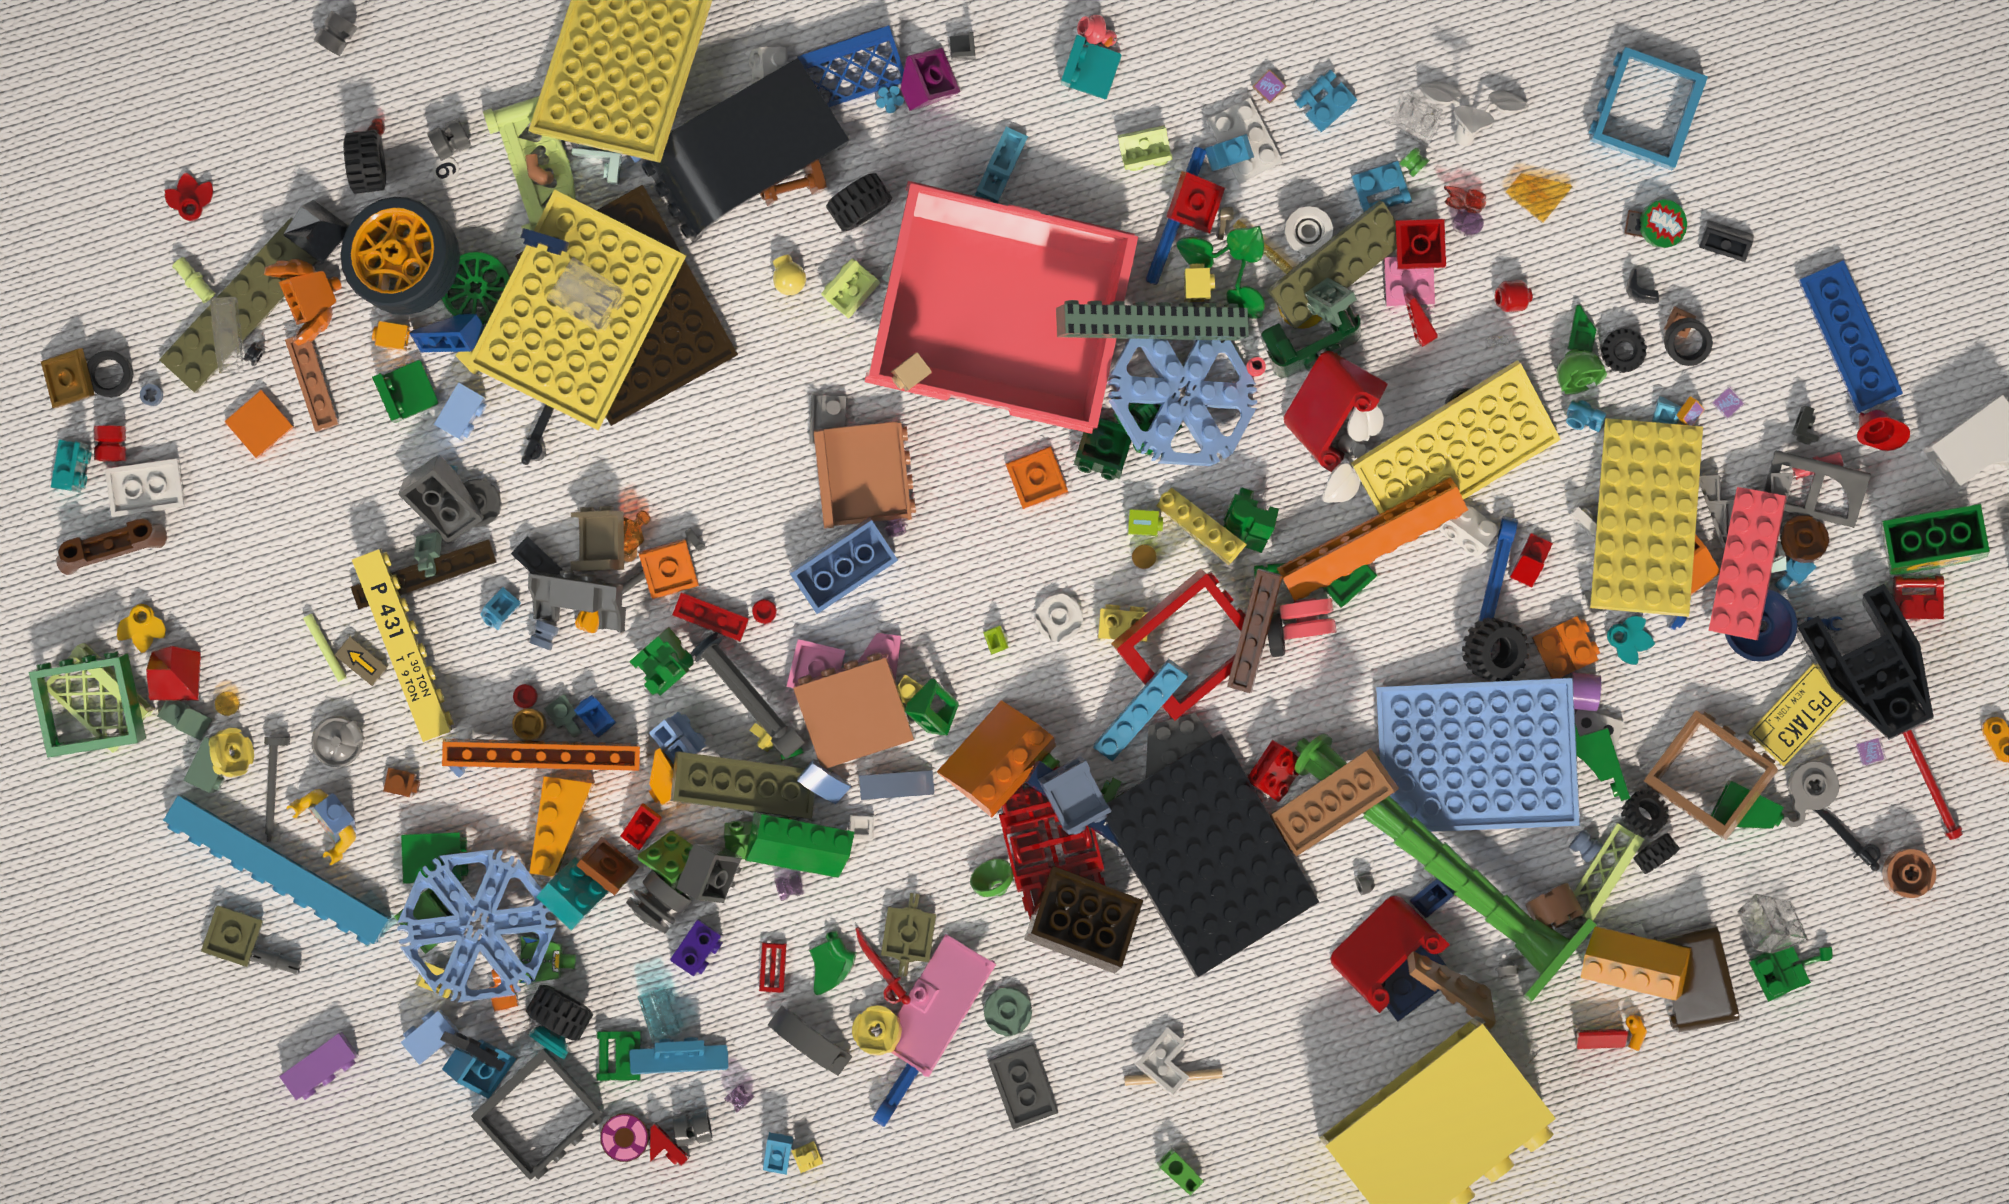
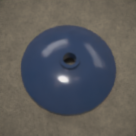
M1768 589L1762 621L1767 623V628L1765 630L1760 629L1758 640L1725 634L1730 647L1741 657L1757 662L1770 661L1783 655L1793 644L1798 629L1796 612L1791 603L1780 593Z

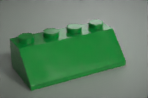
M754 812L745 861L839 878L850 857L855 832Z

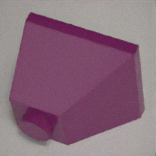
M943 48L913 54L906 58L900 89L909 111L927 107L960 93Z

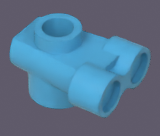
M1579 400L1578 403L1572 401L1567 411L1566 423L1576 430H1582L1587 425L1590 429L1600 432L1605 421L1606 412L1597 408H1591V405L1583 400Z

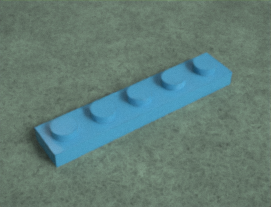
M1168 659L1096 740L1093 748L1113 762L1188 677V672L1171 659Z

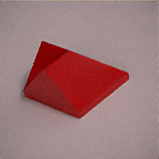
M1445 219L1395 221L1397 270L1446 268Z
M175 646L153 651L146 668L149 700L199 701L201 652Z

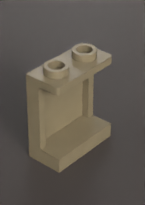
M599 506V511H594V507H580V512H571V517L579 519V561H570L571 571L624 570V511H614V506Z

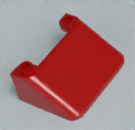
M1323 352L1319 355L1286 411L1284 423L1319 464L1332 472L1335 467L1342 463L1345 453L1330 444L1353 406L1361 412L1375 409L1388 383L1334 352Z
M1390 896L1332 952L1330 961L1332 966L1378 1013H1381L1389 1003V994L1381 984L1407 957L1420 946L1431 954H1439L1450 944L1403 898Z

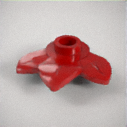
M184 173L181 176L177 190H165V200L168 206L178 210L179 215L187 221L197 220L202 215L203 207L209 204L213 197L211 182L198 185L197 181L188 173ZM189 205H194L195 211L193 213L187 212Z

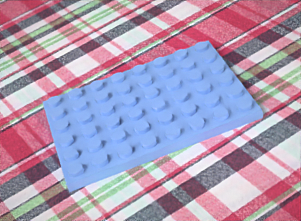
M1573 678L1376 687L1380 762L1399 787L1390 796L1412 818L1416 817L1431 832L1580 826Z

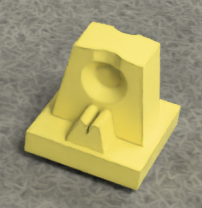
M754 723L749 731L760 738L757 742L758 747L769 752L774 746L770 741L772 738L760 725Z
M814 1141L791 1150L800 1173L823 1164Z

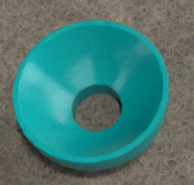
M544 1026L534 1027L527 1034L560 1058L565 1060L569 1049L565 1037L556 1034Z

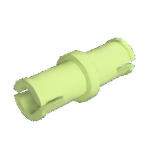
M185 257L179 258L172 265V268L185 281V286L191 288L203 303L208 302L214 297L215 292L202 279L203 275L200 272H196L186 261Z

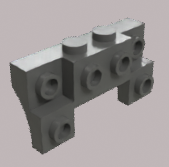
M568 570L560 571L558 575L536 571L528 574V590L533 601V619H546L557 622L560 617V608L592 613L598 611L599 629L616 630L620 633L625 631L626 607H622L623 585L597 579L594 574L577 576L574 575L575 572Z

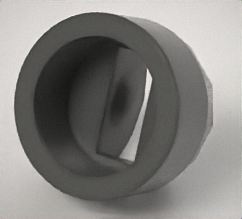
M1365 874L1355 877V883L1360 895L1368 894L1375 888L1372 876Z

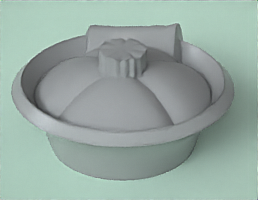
M332 716L322 720L316 726L312 734L311 745L315 756L323 764L330 767H344L351 764L359 756L365 738L356 720L352 721L343 716Z

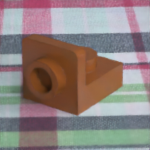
M388 768L383 792L412 798L414 793L417 794L419 791L420 779H417L418 774Z

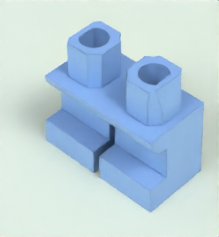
M680 712L666 718L649 732L662 750L673 743L664 752L673 764L675 752L697 754L706 746L704 744L705 738L701 733H696L692 729L690 719L686 714L681 715Z

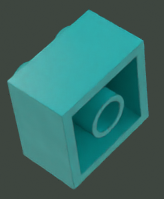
M576 857L554 876L536 896L571 931L609 893L602 885L576 866L580 861Z

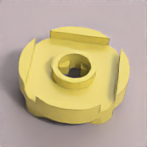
M227 728L217 732L215 736L209 739L210 757L215 773L223 774L230 778L246 774L249 765L253 764L254 749L252 742L248 737H244L240 733L242 732L241 730ZM229 749L234 751V755L232 757L230 755Z
M878 1005L870 1006L862 1014L859 1013L852 1026V1036L859 1048L870 1055L876 1056L893 1052L902 1033L899 1017L890 1009ZM877 1024H880V1028L883 1029L882 1033L875 1037L871 1030L876 1028Z

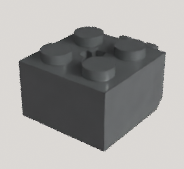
M694 843L676 888L696 900L724 903L730 887L734 888L736 884L733 880L735 874H740L742 868L739 864L742 857L725 847Z

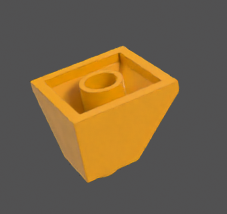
M659 748L655 750L649 782L652 789L649 790V793L655 803L660 801L664 805L671 799L674 765L664 753L665 750Z

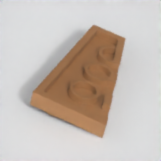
M1414 951L1407 957L1411 976L1433 991L1441 990L1446 1000L1452 1004L1460 1003L1467 1008L1465 1013L1474 1018L1477 1015L1484 1020L1483 1025L1491 1029L1496 1024L1490 988Z

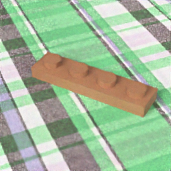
M294 337L285 339L315 432L340 425L312 341H307L298 346L293 342Z

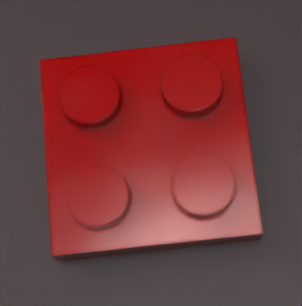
M1181 171L1166 218L1210 234L1225 187L1191 173Z

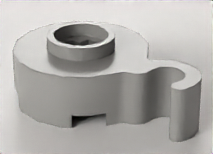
M1806 762L1798 765L1791 772L1788 779L1789 792L1792 799L1791 807L1797 813V818L1795 821H1790L1788 817H1783L1781 822L1788 827L1801 826L1806 819V810H1821L1835 801L1839 793V780L1836 772L1829 765L1822 762ZM1810 780L1813 782L1815 780L1818 781L1819 789L1817 791H1810L1811 786L1808 784Z

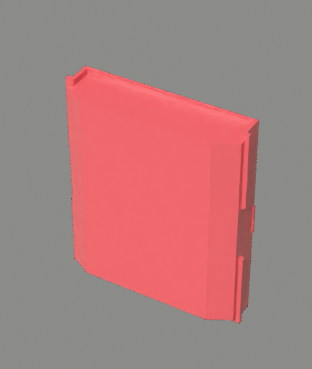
M907 181L906 191H908L906 204L870 370L866 372L864 382L900 390L891 379L894 376L891 371L918 352L932 373L905 392L945 401L950 397L1008 410L1011 416L1092 434L1093 429L1098 427L1116 338L1057 337L1056 308L1068 300H1078L1079 304H1087L1088 301H1102V305H1110V302L1125 301L1138 236L1122 230L1057 215H1044L1037 210L1011 204L1008 206L997 204L989 199Z

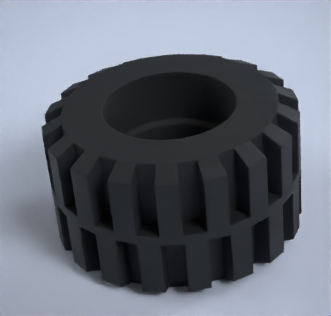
M376 130L346 133L343 141V151L350 189L354 194L383 191L386 186V164L380 135Z
M871 173L859 178L834 195L828 201L826 208L843 232L852 230L874 217L889 205L893 197L877 173Z
M1484 618L1483 622L1477 621L1475 623V628H1469V635L1465 636L1463 640L1466 643L1465 646H1462V651L1465 652V655L1462 657L1463 661L1468 662L1466 667L1468 670H1472L1474 675L1494 682L1510 681L1513 679V675L1518 676L1520 674V668H1525L1526 664L1524 661L1529 658L1527 649H1530L1529 643L1525 642L1528 639L1527 635L1522 633L1523 630L1516 626V624L1497 618ZM1499 639L1501 645L1500 652L1492 661L1491 649L1493 644Z
M540 985L526 1009V1013L534 1021L556 1034L574 1041L580 1040L593 1017L592 1011L587 1006L548 985Z

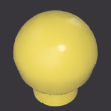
M789 254L773 260L775 267L773 283L775 288L784 295L799 293L806 284V273L803 268L793 262Z

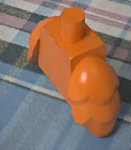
M299 259L281 260L265 267L264 275L288 278L279 282L296 324L304 323L294 336L293 342L299 346L307 341H313L319 333L327 329L333 315L331 306L336 303L333 292L341 289L340 280L336 276L327 279L325 272H316L314 266Z

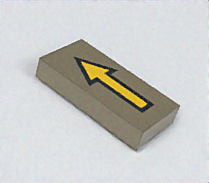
M351 636L335 653L339 660L371 686L378 681L388 668Z

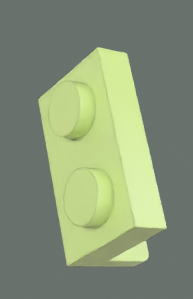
M1165 125L1117 135L1125 170L1138 171L1147 165L1161 166L1172 160Z
M852 258L842 266L839 274L825 286L821 295L849 319L881 282Z

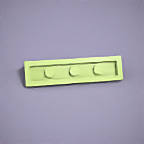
M1616 823L1604 842L1603 847L1597 853L1573 891L1576 897L1587 893L1589 904L1583 911L1584 914L1581 915L1587 920H1594L1645 840ZM1618 831L1630 836L1625 847H1615L1614 837ZM1611 844V845H1612V849H1611V850H1607V848H1608L1609 845ZM1622 850L1621 854L1618 857L1617 851ZM1613 852L1614 865L1603 869L1601 863L1602 856ZM1598 864L1599 870L1593 871ZM1609 871L1607 876L1604 877V872ZM1600 873L1602 879L1600 887L1589 889L1588 878L1590 875ZM1585 885L1586 890H1585V891H1581V889H1582L1583 886ZM1595 891H1596V893L1594 894L1593 898H1591V893H1590V892H1595Z

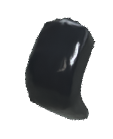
M1633 268L1626 286L1628 296L1639 303H1658V290H1648L1638 286L1637 269Z

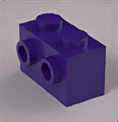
M697 919L670 961L693 977L697 972L702 975L709 965L706 959L710 953L716 954L722 946L723 942L720 939L723 935L700 919Z

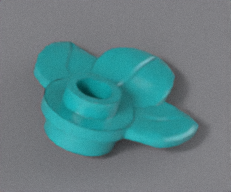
M1629 617L1623 624L1611 626L1607 632V640L1611 646L1616 648L1618 657L1630 665L1638 664V652L1648 650L1655 645L1652 637L1643 631L1646 624V619L1643 617ZM1617 631L1623 634V638L1620 641L1615 639Z

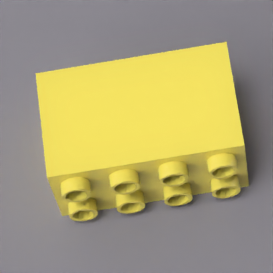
M1473 1018L1325 1132L1319 1139L1369 1204H1467L1475 1197V1193L1469 1187L1483 1175L1490 1182H1494L1505 1175L1515 1165L1509 1158V1155L1522 1145L1528 1148L1530 1152L1541 1147L1554 1135L1547 1125L1556 1118L1486 1027Z

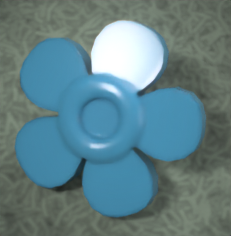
M895 85L889 88V92L886 87H881L878 90V94L881 97L876 100V105L879 108L885 107L888 113H894L896 111L895 105H903L904 98L898 95L900 90Z

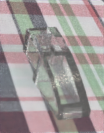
M210 298L219 374L244 372L238 298Z

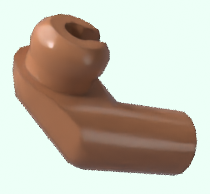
M537 154L525 156L529 178L539 185L551 184L554 176L552 172H546L539 167Z

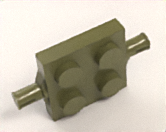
M910 893L908 907H888L881 955L893 957L900 961L897 974L899 976H902L904 966L903 976L908 977L909 962L922 961L929 963L937 914L923 912L918 909L920 894L915 895L913 903L914 893Z

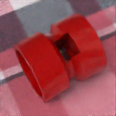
M94 426V440L98 442V445L94 447V461H126V447L122 445V442L126 440V427Z

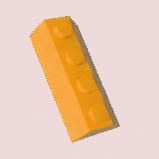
M1595 926L1584 956L1580 978L1676 1001L1682 996L1691 948Z

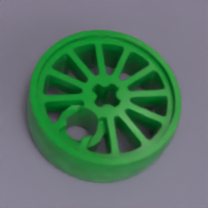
M478 251L464 253L460 255L459 267L463 265L469 279H465L457 273L456 277L465 282V285H452L450 289H465V291L452 298L449 297L448 291L441 300L452 316L463 314L471 300H473L472 314H477V304L480 300L487 314L479 316L482 324L485 325L488 323L493 311L490 312L484 298L487 297L497 304L498 300L488 293L489 291L503 292L511 274L508 268L491 254ZM476 260L475 276H472L467 262ZM480 261L490 262L489 265L484 266L480 270ZM489 270H494L497 273L496 281L493 283H488L484 279L485 273ZM502 279H504L505 287H497ZM474 283L477 285L482 283L480 287L482 292L480 294L477 292L471 293L474 290L472 287ZM468 296L459 310L453 306V302Z

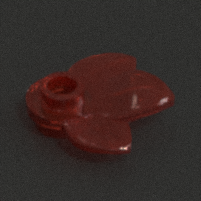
M1444 186L1445 191L1450 195V197L1445 199V204L1451 208L1465 209L1469 213L1476 214L1480 213L1487 204L1485 201L1486 195L1479 190L1469 189L1467 192L1459 187Z

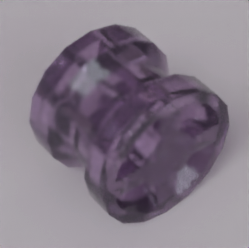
M741 1082L724 1100L730 1102L734 1106V1111L738 1113L755 1096L752 1093H748L745 1090V1085Z

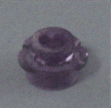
M894 519L888 521V526L884 528L887 531L888 537H897L907 533L905 526H908V524L902 523L901 519Z

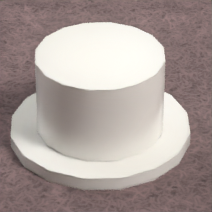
M1306 206L1299 208L1289 216L1286 222V240L1295 251L1300 254L1311 255L1332 238L1333 226L1331 219L1324 211L1317 207Z

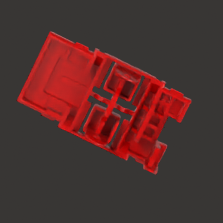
M1021 785L1002 806L1003 813L999 814V819L1017 891H1023L1024 897H1022L1024 909L1025 912L1028 911L1029 919H1031L1051 868H1049L1047 862L1015 870L1007 838L1008 834L1039 827L1037 821H1044L1048 837L1047 841L1042 842L1038 830L1010 837L1017 866L1045 860L1044 848L1049 846L1055 867L1105 885L1104 877H1101L1100 872L1104 871V866L1095 830L1092 828L1091 831L1096 850L1064 858L1065 864L1059 865L1055 845L1061 844L1065 855L1093 848L1089 827L1086 825L1084 831L1075 835H1069L1059 824L1057 826L1059 838L1053 839L1048 818L1054 817L1055 823L1059 822L1049 800L1033 787L1023 789Z

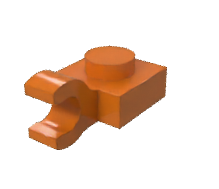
M493 969L491 972L495 986L489 988L498 987L501 983L499 975ZM512 985L510 988L515 993L514 996L491 998L494 1012L519 1006L517 995Z

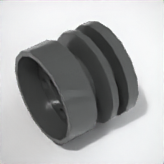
M651 870L642 881L649 890L647 894L636 889L634 894L641 901L639 902L629 897L626 903L645 924L665 934L670 928L663 919L671 924H674L676 921L669 911L672 909L682 914L692 900L686 893L679 894L665 883V878Z

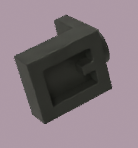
M1803 406L1800 409L1791 434L1797 436V441L1810 445L1811 442H1818L1820 438L1807 432V429L1811 430L1815 422L1816 416L1813 415L1815 409Z

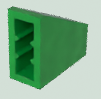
M1728 780L1710 816L1725 826L1751 790ZM1760 795L1737 827L1773 829L1775 825L1778 827L1784 817V813H1782L1784 807Z

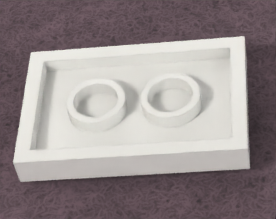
M1251 98L1207 119V123L1218 144L1247 134L1254 157L1230 165L1239 185L1283 164V160Z
M177 458L105 469L110 511L113 518L185 507L180 464Z

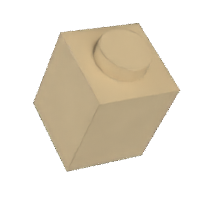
M917 352L891 371L894 375L891 379L900 390L904 388L905 391H908L932 373V371Z

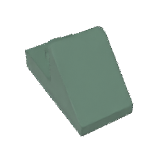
M166 700L157 717L175 726L177 730L198 740L203 738L213 720L180 700Z

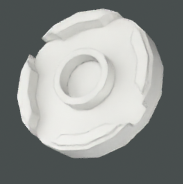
M1053 594L1046 597L1038 605L1035 612V623L1039 632L1045 638L1054 642H1064L1072 639L1080 631L1083 624V611L1080 604L1073 597L1065 594Z

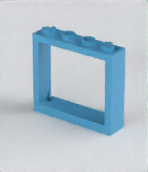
M1625 47L1622 53L1617 52L1613 66H1616L1614 75L1609 74L1604 87L1608 89L1606 97H1601L1596 111L1600 112L1598 120H1593L1588 133L1592 135L1590 142L1672 171L1676 168L1708 76ZM1629 58L1694 81L1667 157L1602 134Z

